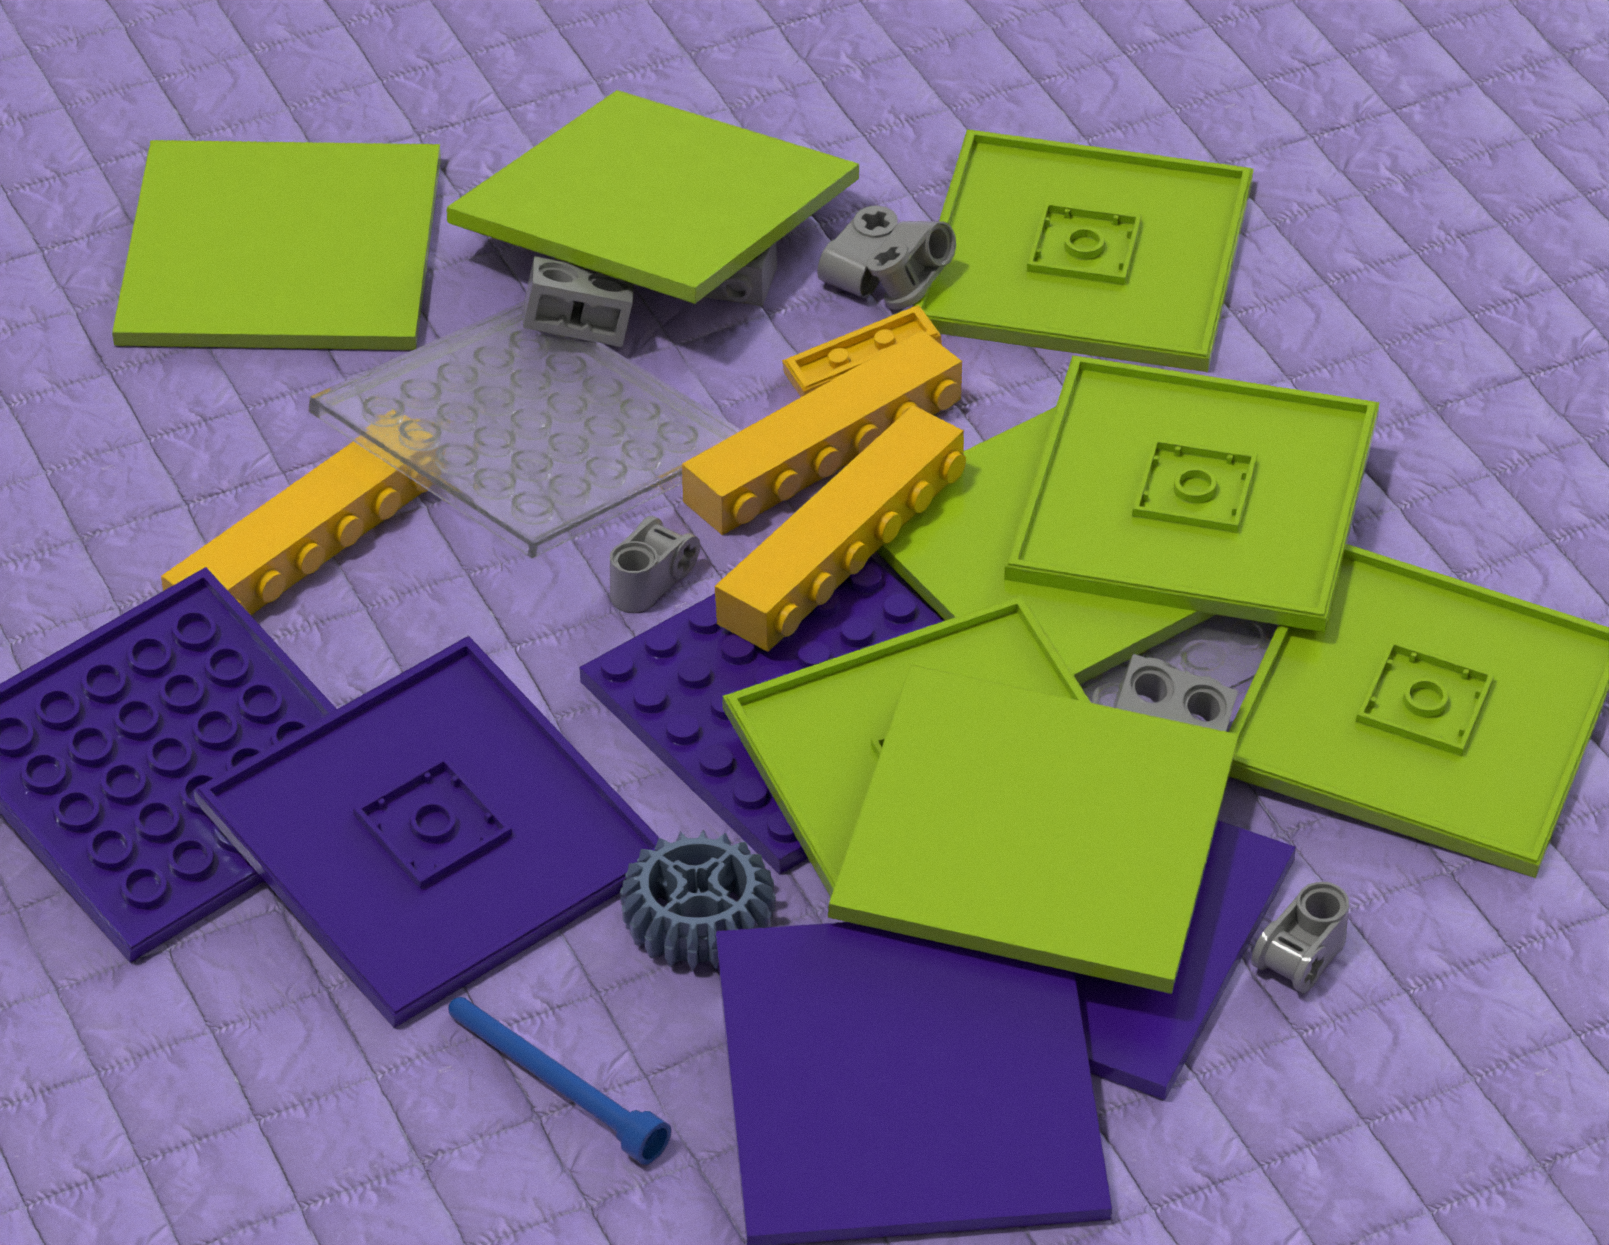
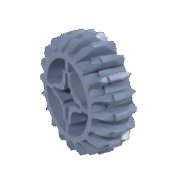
M704 829L698 838H687L680 831L676 842L670 843L662 838H658L655 851L641 849L637 863L628 865V871L625 875L626 880L623 881V887L620 891L622 919L626 929L630 930L634 944L639 946L645 945L650 959L665 954L669 967H672L680 960L687 961L692 971H694L699 962L709 961L717 969L716 931L770 927L773 912L776 910L774 880L771 876V871L765 869L762 855L750 854L746 841L731 846L726 833L716 840L709 839ZM731 892L740 898L738 902L729 898ZM660 897L668 902L664 908L657 903Z

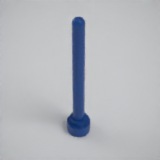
M457 997L449 1003L448 1011L453 1019L617 1132V1140L621 1142V1149L639 1163L647 1165L663 1153L671 1137V1126L651 1111H628L466 998Z

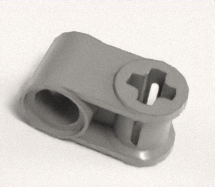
M869 206L857 212L852 221L836 239L829 242L823 250L818 263V279L863 298L870 296L880 280L878 276H873L869 272L867 260L872 253L879 249L891 234L894 226L898 224L897 215L894 211L883 206Z
M902 221L894 226L891 234L867 260L869 272L873 276H878L886 291L884 300L889 308L895 310L904 309L912 306L925 296L928 287L955 255L956 236L954 230L944 221Z
M648 516L643 519L636 530L610 552V600L612 604L619 610L632 613L646 611L653 607L663 594L678 580L686 577L692 570L699 556L700 539L691 533L682 536L664 527L663 522L655 516Z
M1315 882L1305 886L1278 919L1271 922L1262 932L1252 952L1251 964L1260 970L1270 968L1293 981L1294 989L1301 993L1308 992L1317 982L1326 966L1343 949L1346 943L1349 898L1345 891L1338 885L1329 882Z

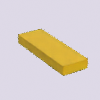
M916 305L782 360L783 370L799 396L802 397L921 330L942 345L941 334L922 308Z

